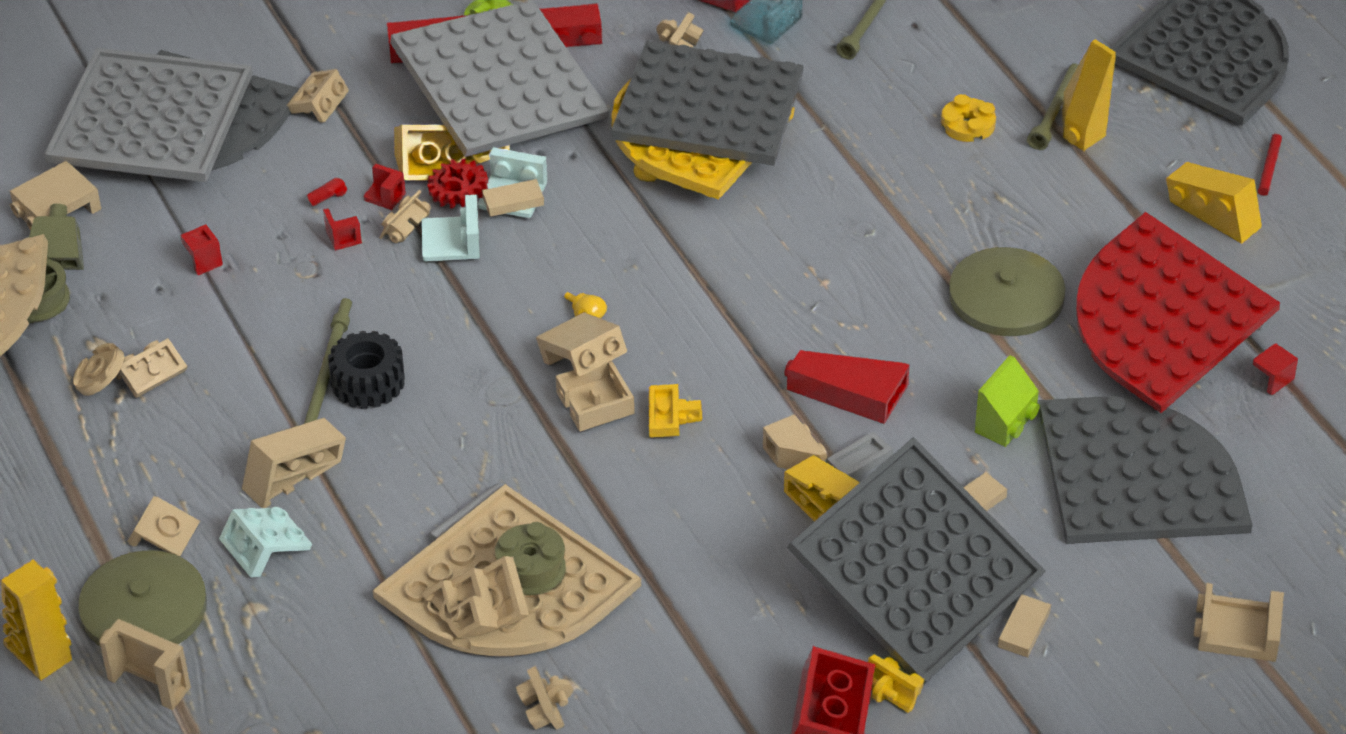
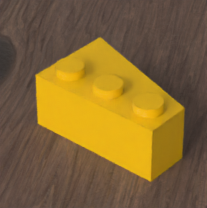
M1190 162L1184 163L1166 178L1171 203L1237 242L1244 243L1262 228L1254 179Z
M814 455L784 471V493L814 522L860 483Z

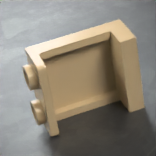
M67 161L10 190L12 199L10 208L17 218L21 217L26 222L30 230L36 217L49 216L50 205L52 204L66 205L67 214L82 206L91 214L101 210L98 189Z
M585 312L536 337L545 364L552 365L563 358L569 359L577 376H583L627 352L619 325Z
M1206 583L1205 594L1198 593L1196 612L1202 613V617L1195 620L1193 637H1199L1198 651L1276 662L1280 644L1284 592L1271 591L1269 603L1213 595V584Z
M117 619L112 627L105 630L102 634L100 647L109 681L115 683L123 672H129L158 685L162 706L171 710L177 706L191 688L182 646L120 619Z

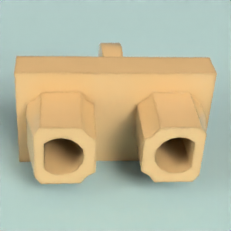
M689 12L679 27L675 20H662L656 28L661 41H669L668 44L687 45L692 48L694 47L693 45L697 44L704 30L692 23L695 15Z
M536 666L528 669L527 672L530 679L517 686L516 689L525 706L537 700L540 702L526 710L529 722L535 730L550 723L556 730L562 728L565 724L556 703H559L560 706L568 704V698L573 694L571 682L566 679H559L558 676H552L549 679L550 684L548 685L546 679L541 678Z

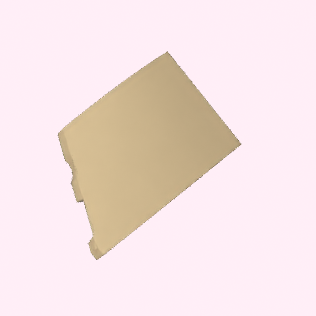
M503 556L483 569L473 568L452 581L442 580L422 592L423 597L434 604L439 610L438 615L449 624L450 629L459 639L485 634L511 625L529 616L514 558L510 556Z

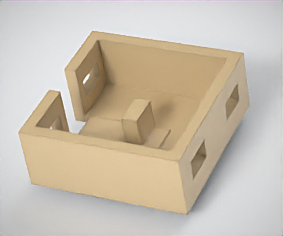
M612 360L583 376L575 375L574 370L556 375V392L565 408L570 407V417L579 432L635 414L634 396Z

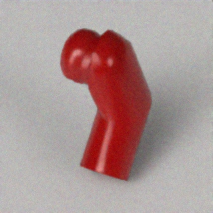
M333 178L321 187L308 193L307 198L314 207L334 195L336 197L344 196L347 192V186L344 180Z

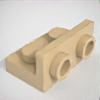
M337 69L313 72L287 106L292 114L313 112L320 123L326 122L349 89Z
M169 338L162 342L158 340L151 342L143 349L142 353L136 356L130 354L124 357L123 365L116 377L118 380L123 378L135 398H138L185 372L188 366Z

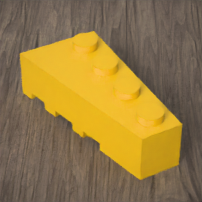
M33 559L1 580V598L6 606L2 609V616L7 621L3 625V632L7 636L3 639V645L42 681L72 660L69 648L72 643L64 627L67 625V622L59 606L62 604V601L55 589L56 577L48 567L42 568Z

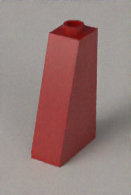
M799 350L794 360L788 361L784 376L787 377V390L885 424L909 385L910 365L901 362Z

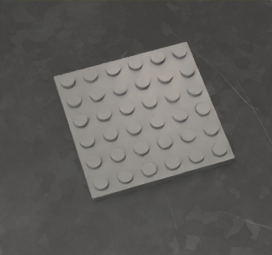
M533 0L391 35V45L465 157L492 150L493 147L500 148L607 119L610 110Z
M96 48L44 154L46 163L61 164L67 161L72 166L207 182L253 75L252 66Z

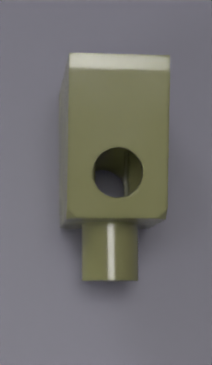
M50 205L49 216H38L34 219L29 237L44 234L48 241V259L58 262L64 270H84L81 234L76 218L67 216L66 205Z

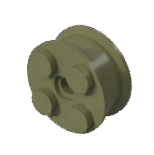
M47 258L43 296L38 309L33 310L27 321L29 323L53 318L63 312L69 303L70 292L65 284V270L54 260Z
M540 522L522 524L507 530L498 539L495 546L496 560L503 556L514 558L524 595L546 593L558 586L565 576L564 541L552 528Z

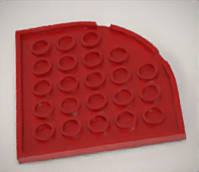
M1144 212L1107 243L1089 263L1078 288L1076 317L1083 343H1086L1091 352V357L1097 365L1120 385L1162 413L1279 311L1280 302L1149 213Z

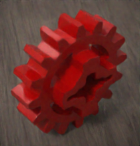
M453 159L448 165L441 163V169H433V176H428L429 183L427 186L433 202L439 201L441 207L450 204V209H453L456 204L465 207V195H477V198H483L482 190L488 189L487 184L489 183L487 172L484 171L483 165L477 166L474 160L468 164L466 159H462L460 163H456Z

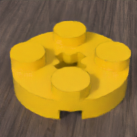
M959 94L954 97V101L949 102L943 108L941 125L945 127V133L955 140L974 142V137L982 136L983 140L989 137L995 130V106L992 103Z

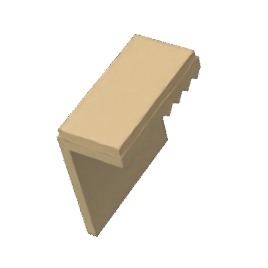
M153 496L127 542L134 547L143 538L168 553L181 556L200 521L161 498Z

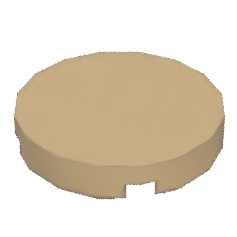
M106 343L96 347L92 351L95 355L90 359H83L75 370L73 385L84 396L100 392L109 385L120 371L124 361V352L115 344Z

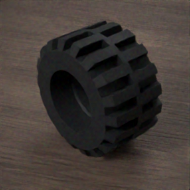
M359 331V334H348L346 339L341 338L337 341L338 345H333L331 354L328 355L331 387L333 388L334 395L336 397L339 396L341 402H349L351 407L358 405L361 406V409H368V406L380 407L381 403L388 404L391 402L392 397L397 398L400 390L405 385L402 349L401 346H398V342L395 339H390V336L385 333L380 335L378 331H372L371 333Z

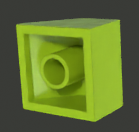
M1011 355L1006 358L978 390L975 433L1004 447L1013 438L1017 439L1021 435L1024 425L1028 420L1032 421L1036 417L1040 405L1037 403L1039 390L1016 358Z

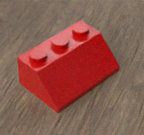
M813 646L802 669L791 734H864L875 664Z

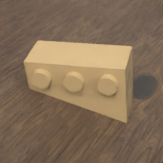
M321 418L251 440L242 490L261 508H267L271 505L270 499L282 492L288 495L294 491L293 485L306 477L312 480L340 463L346 437L325 418Z

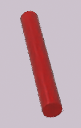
M1273 134L1271 136L1258 187V193L1262 196L1269 194L1282 142L1280 134Z

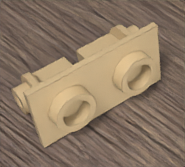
M420 190L412 197L407 195L398 206L399 211L396 214L390 212L381 224L384 229L379 238L382 239L388 234L393 243L403 242L415 229L408 221L418 227L422 219L430 215V204L418 199L421 193Z

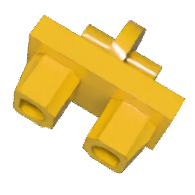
M875 654L869 657L868 662L875 664L871 688L873 690L872 699L878 703L887 699L907 713L913 710L917 696L921 693L924 678L916 673L907 675L900 671L898 662L890 657L881 659Z

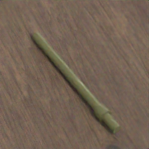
M348 298L341 300L338 312L333 315L330 325L332 332L304 424L318 419L330 379L328 355L331 354L333 345H338L337 341L342 338L350 323L349 313L352 301Z

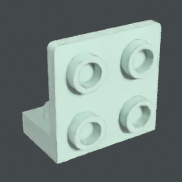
M492 148L489 154L491 176L487 184L488 189L537 179L543 193L547 184L546 157ZM480 198L478 208L487 210L483 198ZM536 207L505 214L531 218Z
M465 195L466 207H460L459 217L422 219L423 261L480 259L477 195Z
M279 507L232 509L219 538L250 577H261L272 552L310 550L312 543L292 521L288 513Z

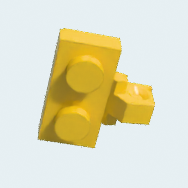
M678 384L650 385L649 437L680 436V424L702 421L701 400L686 401L685 399H679Z

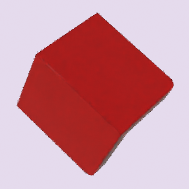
M375 164L372 167L373 184L364 194V201L393 210L406 194L404 173Z
M329 208L323 209L325 230L335 251L362 244L360 222L357 216L334 221Z
M206 224L180 235L182 244L192 256L194 270L197 275L223 265L219 240Z
M1277 343L1253 359V366L1269 376L1267 393L1270 395L1275 394L1295 379L1298 358Z

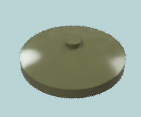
M995 247L975 252L964 258L955 267L950 278L949 299L957 315L970 326L993 335L1021 336L1040 331L1056 320L1064 306L1065 283L1057 268L1042 256L1019 248Z
M144 550L118 556L94 571L81 590L78 609L83 629L98 646H100V639L104 631L110 629L117 619L178 645L186 640L202 622L207 607V595L202 576L190 562L172 553Z

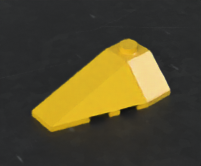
M1096 39L1091 41L1063 96V138L1082 151H1085L1104 138L1107 131L1116 52Z
M400 125L394 127L395 158L399 171L404 173L405 181H428V176H433V169L440 170L441 163L448 165L453 159L456 163L466 159L468 164L473 160L476 161V164L490 160L489 154L491 150L465 157L445 125ZM510 145L500 147V149L510 150Z

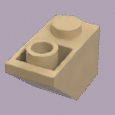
M795 414L763 427V449L777 467L790 469L813 455L824 462L827 460V452L824 446L816 442L811 435L809 427L805 423L802 424Z

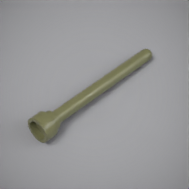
M874 0L852 34L840 40L836 47L840 57L851 60L857 55L860 50V39L887 0Z
M1072 63L1069 66L1042 122L1031 129L1027 142L1033 149L1044 150L1047 148L1052 137L1050 128L1063 104L1064 91L1078 64Z

